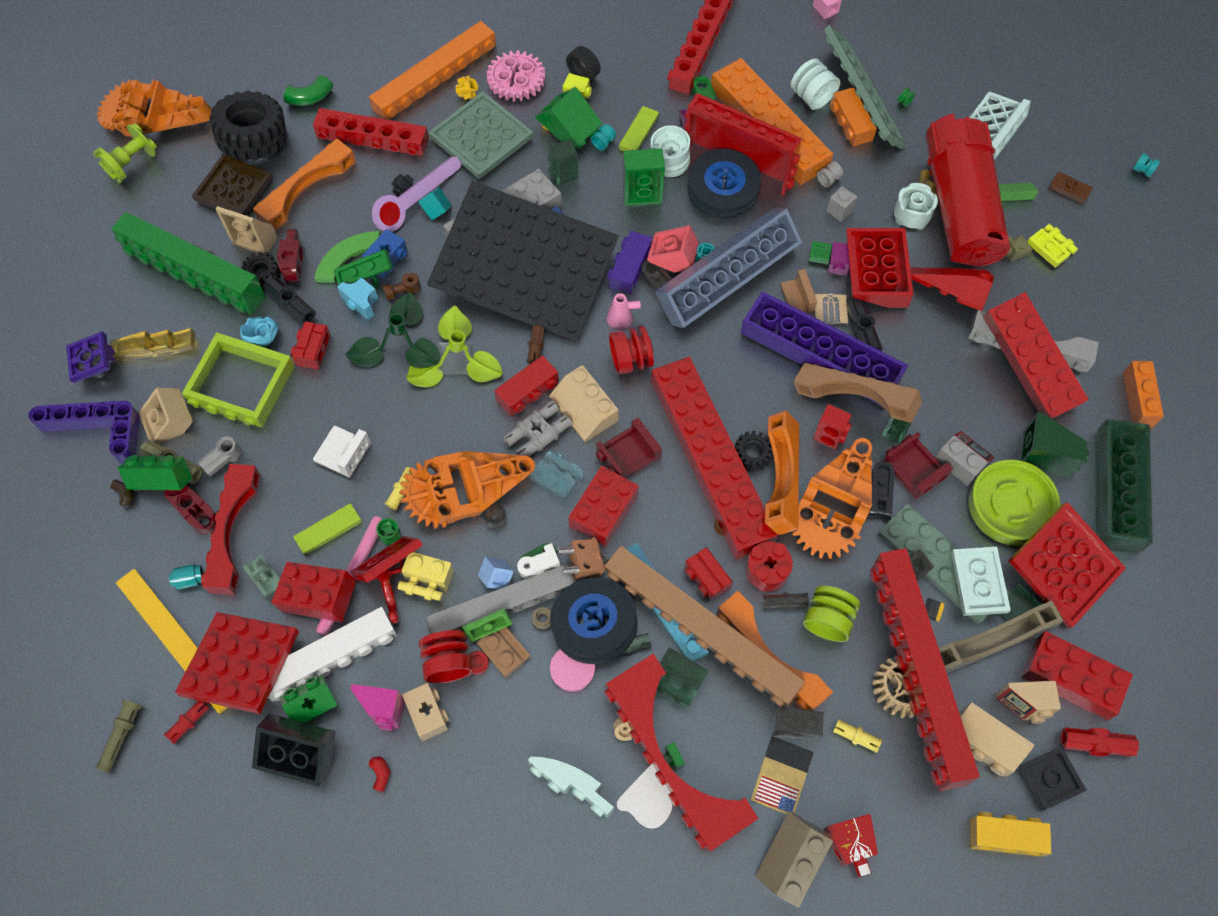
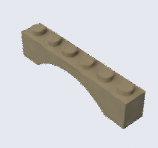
M1049 601L992 629L941 646L939 651L946 673L948 674L1036 637L1045 631H1050L1064 620L1054 603Z

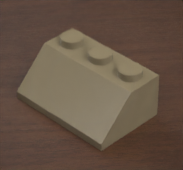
M788 811L755 877L777 896L799 908L833 843V835L795 813Z

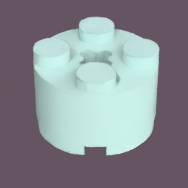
M912 183L908 187L902 188L894 207L896 223L908 228H925L930 222L937 206V195L931 192L929 186L922 183Z

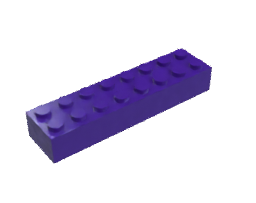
M763 291L742 323L741 334L801 365L804 363L817 364L821 367L833 368L841 372L854 373L867 378L872 377L884 382H893L896 385L900 383L908 367L907 364Z

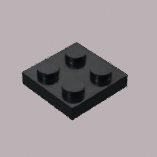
M1062 746L1018 766L1042 811L1087 791Z

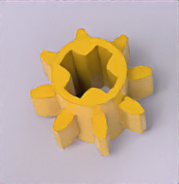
M469 76L457 79L459 84L456 85V93L459 97L467 100L477 96L475 92L478 90V84L475 79Z

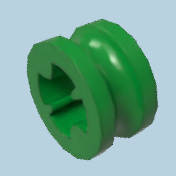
M906 88L899 95L897 102L903 103L902 105L907 107L913 101L916 94L910 92L909 88Z

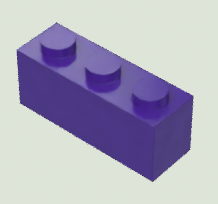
M630 231L628 237H624L621 253L618 252L616 254L615 266L610 268L607 275L609 288L632 295L647 261L652 237Z

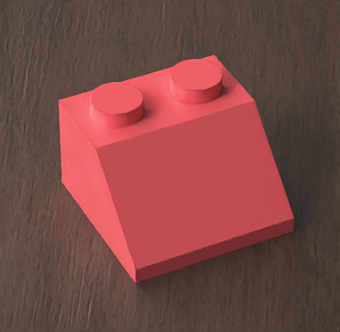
M691 226L655 233L647 260L674 273L685 271L692 266L699 242Z

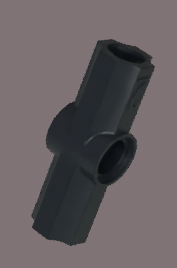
M269 276L265 280L263 289L278 301L286 312L291 313L302 324L305 321L311 322L314 320L315 310L301 299L293 288L288 287L277 276Z
M857 298L847 301L846 306L854 325V335L860 341L882 351L883 348L874 327L875 319L869 314L865 301Z

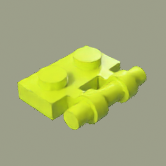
M1048 224L1044 229H1040L1027 241L1036 252L1055 268L1068 259L1071 253L1075 254L1078 251L1074 241L1070 238L1067 239L1061 234L1060 229L1054 228L1051 224Z

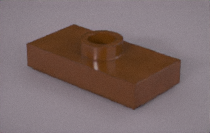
M1058 171L1049 189L1084 204L1093 187Z

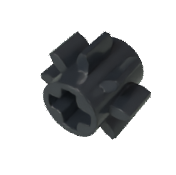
M399 174L391 183L394 187L392 192L399 197L413 186L414 179L408 174L405 176Z

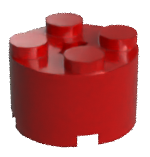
M775 542L760 543L750 552L745 568L746 577L760 591H777L787 582L792 571L793 560L784 544Z

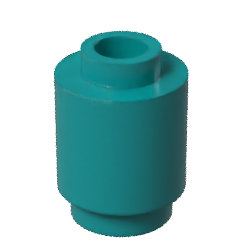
M196 564L173 568L172 573L169 574L170 585L172 587L175 586L177 590L200 585L204 572L202 565L196 566Z

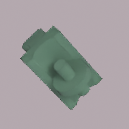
M260 554L255 560L244 565L243 568L264 597L267 598L275 594L280 578L264 556Z

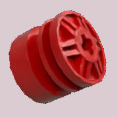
M638 326L637 332L634 328H630L629 338L626 337L623 330L609 333L611 355L619 375L632 372L633 362L636 363L639 370H643L644 364L647 368L654 366L653 345L645 326Z
M460 630L440 631L426 635L419 640V648L422 650L420 656L422 659L427 660L422 664L425 682L447 683L465 678L472 673L470 657L467 654H463L468 650V645L465 643L467 641L465 632Z

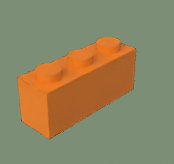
M854 87L833 93L830 109L835 113L839 126H842L846 139L850 141L852 146L873 141L877 128L863 107V103L857 96Z
M1132 361L1123 371L1132 426L1153 428L1164 417L1153 361Z

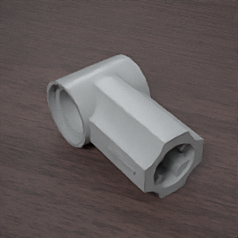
M225 436L217 441L216 447L197 463L211 477L229 461L238 460L242 454V449L232 437Z

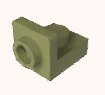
M1010 235L1008 236L1010 250L1006 256L1010 262L1031 254L1033 249L1023 235L1013 239Z

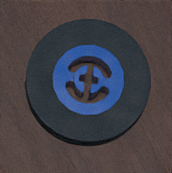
M731 149L708 151L699 156L690 168L688 179L689 197L700 211L716 218L738 217L749 211L757 201L761 185L760 171L754 161L741 152ZM723 177H726V180H725V187H726V189H725V190L722 189V187H723Z
M586 578L571 584L558 595L550 613L551 629L558 647L569 658L585 664H601L619 657L630 647L637 633L638 619L632 597L620 584L605 578ZM583 616L584 623L580 625L579 621ZM606 616H609V620H608L607 624L605 625V620H604V618H605Z

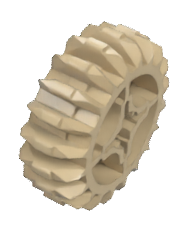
M896 656L893 658V661L888 658L885 664H880L878 667L880 671L874 673L877 679L873 680L872 685L878 688L873 690V694L880 695L877 703H885L883 710H887L890 707L892 709L891 715L894 716L899 711L900 718H904L906 713L910 718H913L915 715L911 712L910 703H903L897 700L901 697L909 701L911 700L909 692H906L904 689L898 693L903 684L904 675L894 671L902 669H899L897 666ZM887 679L890 680L889 683L893 687L892 695L890 694L887 687Z

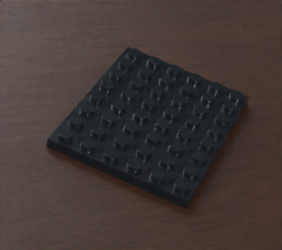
M472 180L427 285L533 326L541 325L544 330L578 342L619 235Z

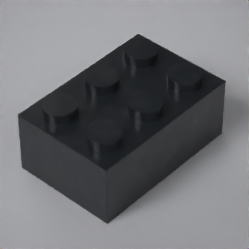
M269 713L256 727L252 769L319 787L331 770L336 731Z

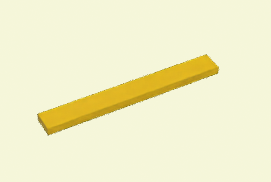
M135 569L131 570L115 583L184 671H186L198 647ZM210 703L219 714L229 708Z

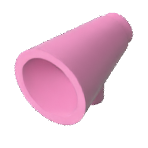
M624 294L615 295L606 317L607 323L617 330L628 328L633 322L631 309H640V301H627Z

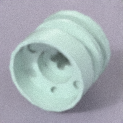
M815 58L807 61L797 70L791 80L790 87L799 97L803 98V101L811 109L817 110L831 101L833 93L837 92L840 87V79L829 71L819 59Z
M674 125L664 126L655 131L651 137V149H663L664 177L682 175L690 165V137L688 133L681 127Z

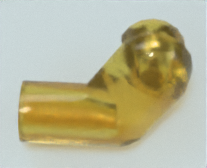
M922 170L918 183L929 186L931 192L935 194V184L929 180L930 172Z

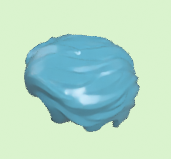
M269 316L265 318H248L245 325H241L240 336L245 342L265 347L270 345L275 339L279 325Z

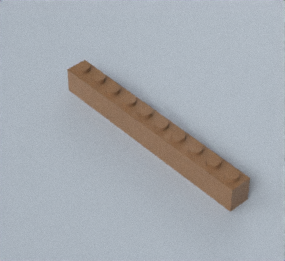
M623 546L618 548L605 565L608 572L607 576L616 583L620 581L632 596L637 594L643 598L641 602L652 610L655 607L661 612L659 615L668 623L673 621L679 625L677 629L688 637L691 634L697 639L695 641L696 644L704 650L708 648L715 653L714 657L721 663L725 664L728 662L734 667L732 670L741 678L746 676L752 680L751 685L758 691L763 692L765 690L772 695L770 699L778 706L782 707L784 704L786 707H789L804 687V680Z

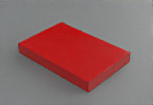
M403 536L351 570L350 573L354 579L368 583L422 547L423 544L420 539Z

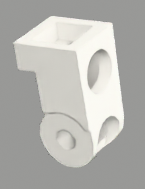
M552 543L544 546L545 552L533 557L526 556L518 561V572L523 579H528L560 567V562Z

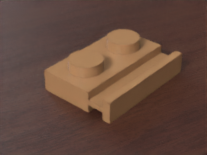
M507 627L487 635L477 642L478 647L487 655L505 679L523 665L527 659L531 658V655Z

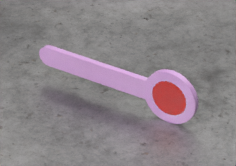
M450 157L399 197L394 195L379 197L372 208V219L375 226L381 231L387 229L394 232L398 230L405 220L406 209L460 169L461 163L458 157Z

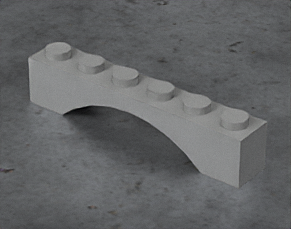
M977 310L972 319L968 339L1001 349L983 318L988 311ZM1082 337L1055 341L1070 368L1088 372L1094 365L1099 342Z

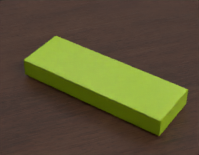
M642 106L620 142L619 150H639L657 121L659 112Z
M351 503L293 537L304 556L362 523Z

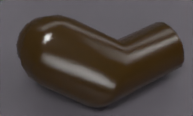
M117 479L113 480L110 487L119 492V497L121 498L119 504L129 507L132 503L131 501L134 500V490L126 489L125 484Z

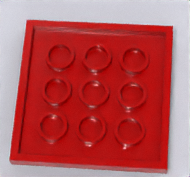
M1068 502L1063 503L1009 560V563L1045 603L1049 601L1054 603L1067 628L1074 627L1126 569Z
M216 612L175 693L180 697L261 714L299 631L295 627Z

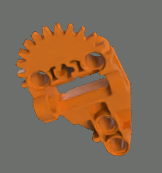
M129 79L127 83L123 81L120 87L115 85L114 91L110 89V95H104L106 100L100 101L102 106L97 108L100 112L96 113L99 117L97 120L102 127L111 131L116 128L124 136L132 137L127 129L128 124L133 125L136 123L142 129V134L209 121L212 107L203 97H194L192 94L187 97L179 91L166 89L160 81L153 79L152 83L144 84L138 80L131 81ZM152 98L147 117H145L143 112H146L148 101Z
M859 438L854 441L852 446L845 449L841 455L825 466L814 477L812 476L798 505V530L792 533V535L800 536L796 542L797 544L805 542L804 551L812 548L811 556L816 551H819V558L821 559L825 552L829 559H832L833 552L838 557H841L840 549L848 553L847 545L855 547L856 544L853 540H860L861 538L858 534L872 507V444L866 438ZM864 444L867 447V453H858L856 446ZM855 463L859 468L858 472L850 473L847 470V465ZM818 490L858 508L854 518L851 519L835 511L830 520V524L833 526H828L827 529H824L823 523L820 521L827 519L831 509L813 501ZM803 509H809L812 511L813 517L805 520L801 517L800 512ZM844 527L850 528L853 532L852 537L849 539L843 538L841 529Z
M471 451L433 457V459L425 460L423 466L418 462L416 469L411 467L409 469L411 475H404L407 481H402L400 485L406 489L400 490L399 494L406 497L400 501L401 503H408L404 510H412L409 517L412 518L417 515L418 524L425 520V527H428L430 522H432L434 529L438 527V524L445 528L447 524L454 523L457 520L480 515L518 483L525 480L534 471L535 463L533 459L525 455ZM519 465L523 466L526 471H522ZM427 468L433 469L435 474H430ZM458 468L469 504L460 505L455 487L444 489L453 484L450 472L458 470ZM500 469L506 472V476L500 472ZM439 508L445 509L447 515L440 513Z

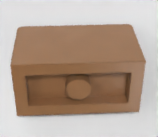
M806 269L798 270L796 279L781 282L780 286L787 304L807 314L814 313L817 300Z

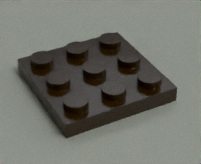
M222 154L193 193L192 198L194 201L214 209L218 206L247 215L273 177L267 171Z

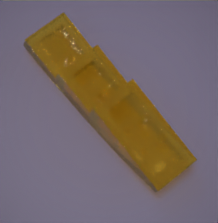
M191 328L175 333L168 329L153 334L142 331L111 340L110 346L115 351V354L112 356L116 360L141 359L195 349V331Z

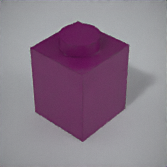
M833 242L828 272L837 275H847L849 270L847 244Z

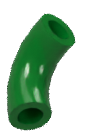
M320 75L307 87L300 88L289 85L284 91V102L302 107L314 105L331 92L333 83L327 77Z

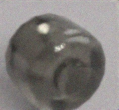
M491 505L485 509L484 516L488 527L496 529L506 524V512L502 506Z

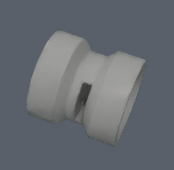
M831 161L826 165V168H822L817 172V179L824 187H830L834 180H838L843 176L842 167L835 161Z

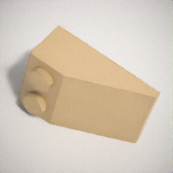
M217 206L216 211L233 245L257 253L262 252L263 255L265 252H270L278 238L271 224Z

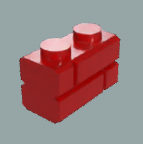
M305 321L302 329H298L297 344L291 349V357L297 366L316 370L320 368L331 336L328 326Z
M707 547L685 561L684 567L686 569H684V572L689 580L692 581L694 579L697 583V590L703 598L707 597L709 601H713L732 588L733 581Z

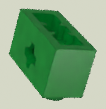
M323 674L307 679L305 684L297 688H290L280 696L281 705L288 718L304 723L337 706L335 695Z

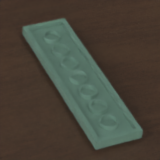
M828 25L824 29L827 35L826 40L834 47L833 53L841 60L842 63L840 65L842 69L848 72V80L857 88L855 92L860 99H863V107L872 115L870 119L879 128L878 134L884 141L888 140L893 147L897 146L902 150L907 146V143L850 42L844 35Z

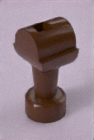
M415 273L404 274L402 282L392 287L390 284L382 286L388 301L394 299L397 293L407 291L415 295L421 289L419 277Z

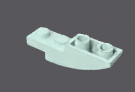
M532 756L528 759V763L531 766L529 770L538 778L541 776L549 781L547 785L557 794L560 791L566 794L572 788L573 791L571 793L580 801L587 800L591 804L590 809L599 817L604 815L608 818L614 811V807L597 793L601 789V783L592 776L558 760Z

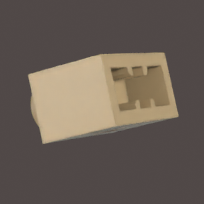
M426 683L402 694L422 741L448 730L446 722H449V718L444 708L439 709L437 702L441 699L436 688L431 689L429 684ZM429 707L430 714L426 716L424 708Z

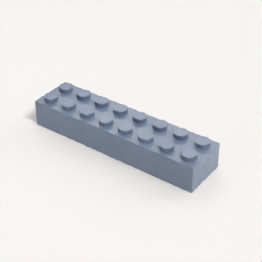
M771 209L656 290L655 294L671 325L681 328L686 327L800 245L802 241L788 209Z

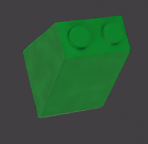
M576 86L557 95L535 116L536 120L569 149L582 147L587 142L585 139L588 136L592 137L595 132H598L597 128L602 124Z

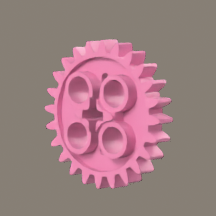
M517 50L516 54H513L512 51L509 52V55L503 53L502 58L496 56L497 61L492 60V65H488L486 73L490 90L493 89V94L499 93V98L505 96L506 101L510 97L515 102L516 98L523 101V97L530 99V94L536 96V91H541V86H544V81L546 80L543 63L539 62L538 57L533 59V54L527 56L526 51L523 54H520L519 50Z

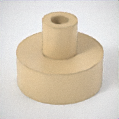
M618 718L613 724L616 738L622 741L631 740L632 738L629 734L631 728L627 722L623 724Z

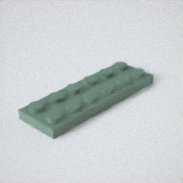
M907 504L879 531L878 535L894 550L907 548L912 566L962 609L951 555L953 549L959 548ZM989 614L971 615L970 617L979 625Z

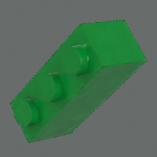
M131 455L125 458L124 462L117 468L126 489L182 490L192 479L184 457L172 455Z

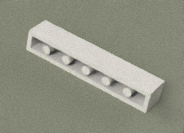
M380 607L288 655L268 698L272 702L275 700L281 701L280 696L288 689L297 688L305 684V681L313 676L318 677L323 674L326 677L331 673V670L349 665L352 659L358 656L368 655L378 645L390 643L397 635L383 608Z

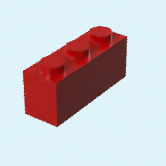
M542 355L495 389V399L510 416H513L515 413L518 414L525 409L526 405L532 401H537L545 391L553 389L558 384V371Z

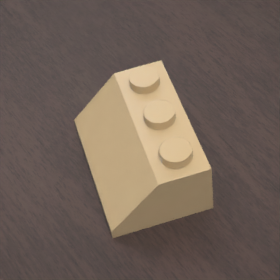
M583 365L565 375L549 395V398L558 406L560 412L567 415L566 419L569 417L572 422L571 426L584 443L619 421L618 408Z
M972 702L959 712L974 759L980 762L984 761L991 766L990 769L997 775L1007 777L1012 774L1034 747L1033 743Z

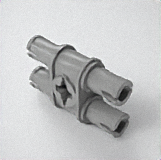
M550 400L541 409L531 411L530 415L517 422L515 428L502 436L503 441L508 447H511L522 437L528 438L529 441L515 450L516 455L529 457L536 451H542L546 445L558 439V434L572 425L569 417L566 419L567 415L565 414L552 424H548L545 421L559 411L556 404L553 405L554 401Z

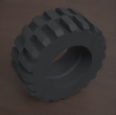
M251 91L243 93L234 92L233 95L229 94L223 100L220 99L211 110L210 124L216 145L224 154L230 155L234 159L240 158L242 161H248V159L256 161L262 157L265 159L270 154H275L286 140L287 130L283 109L274 98L267 94L262 95L258 91H255V93Z

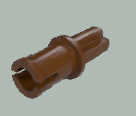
M534 325L532 327L531 340L528 342V364L532 363L533 357L534 361L540 357L541 349L544 348L542 343L544 328L541 325Z

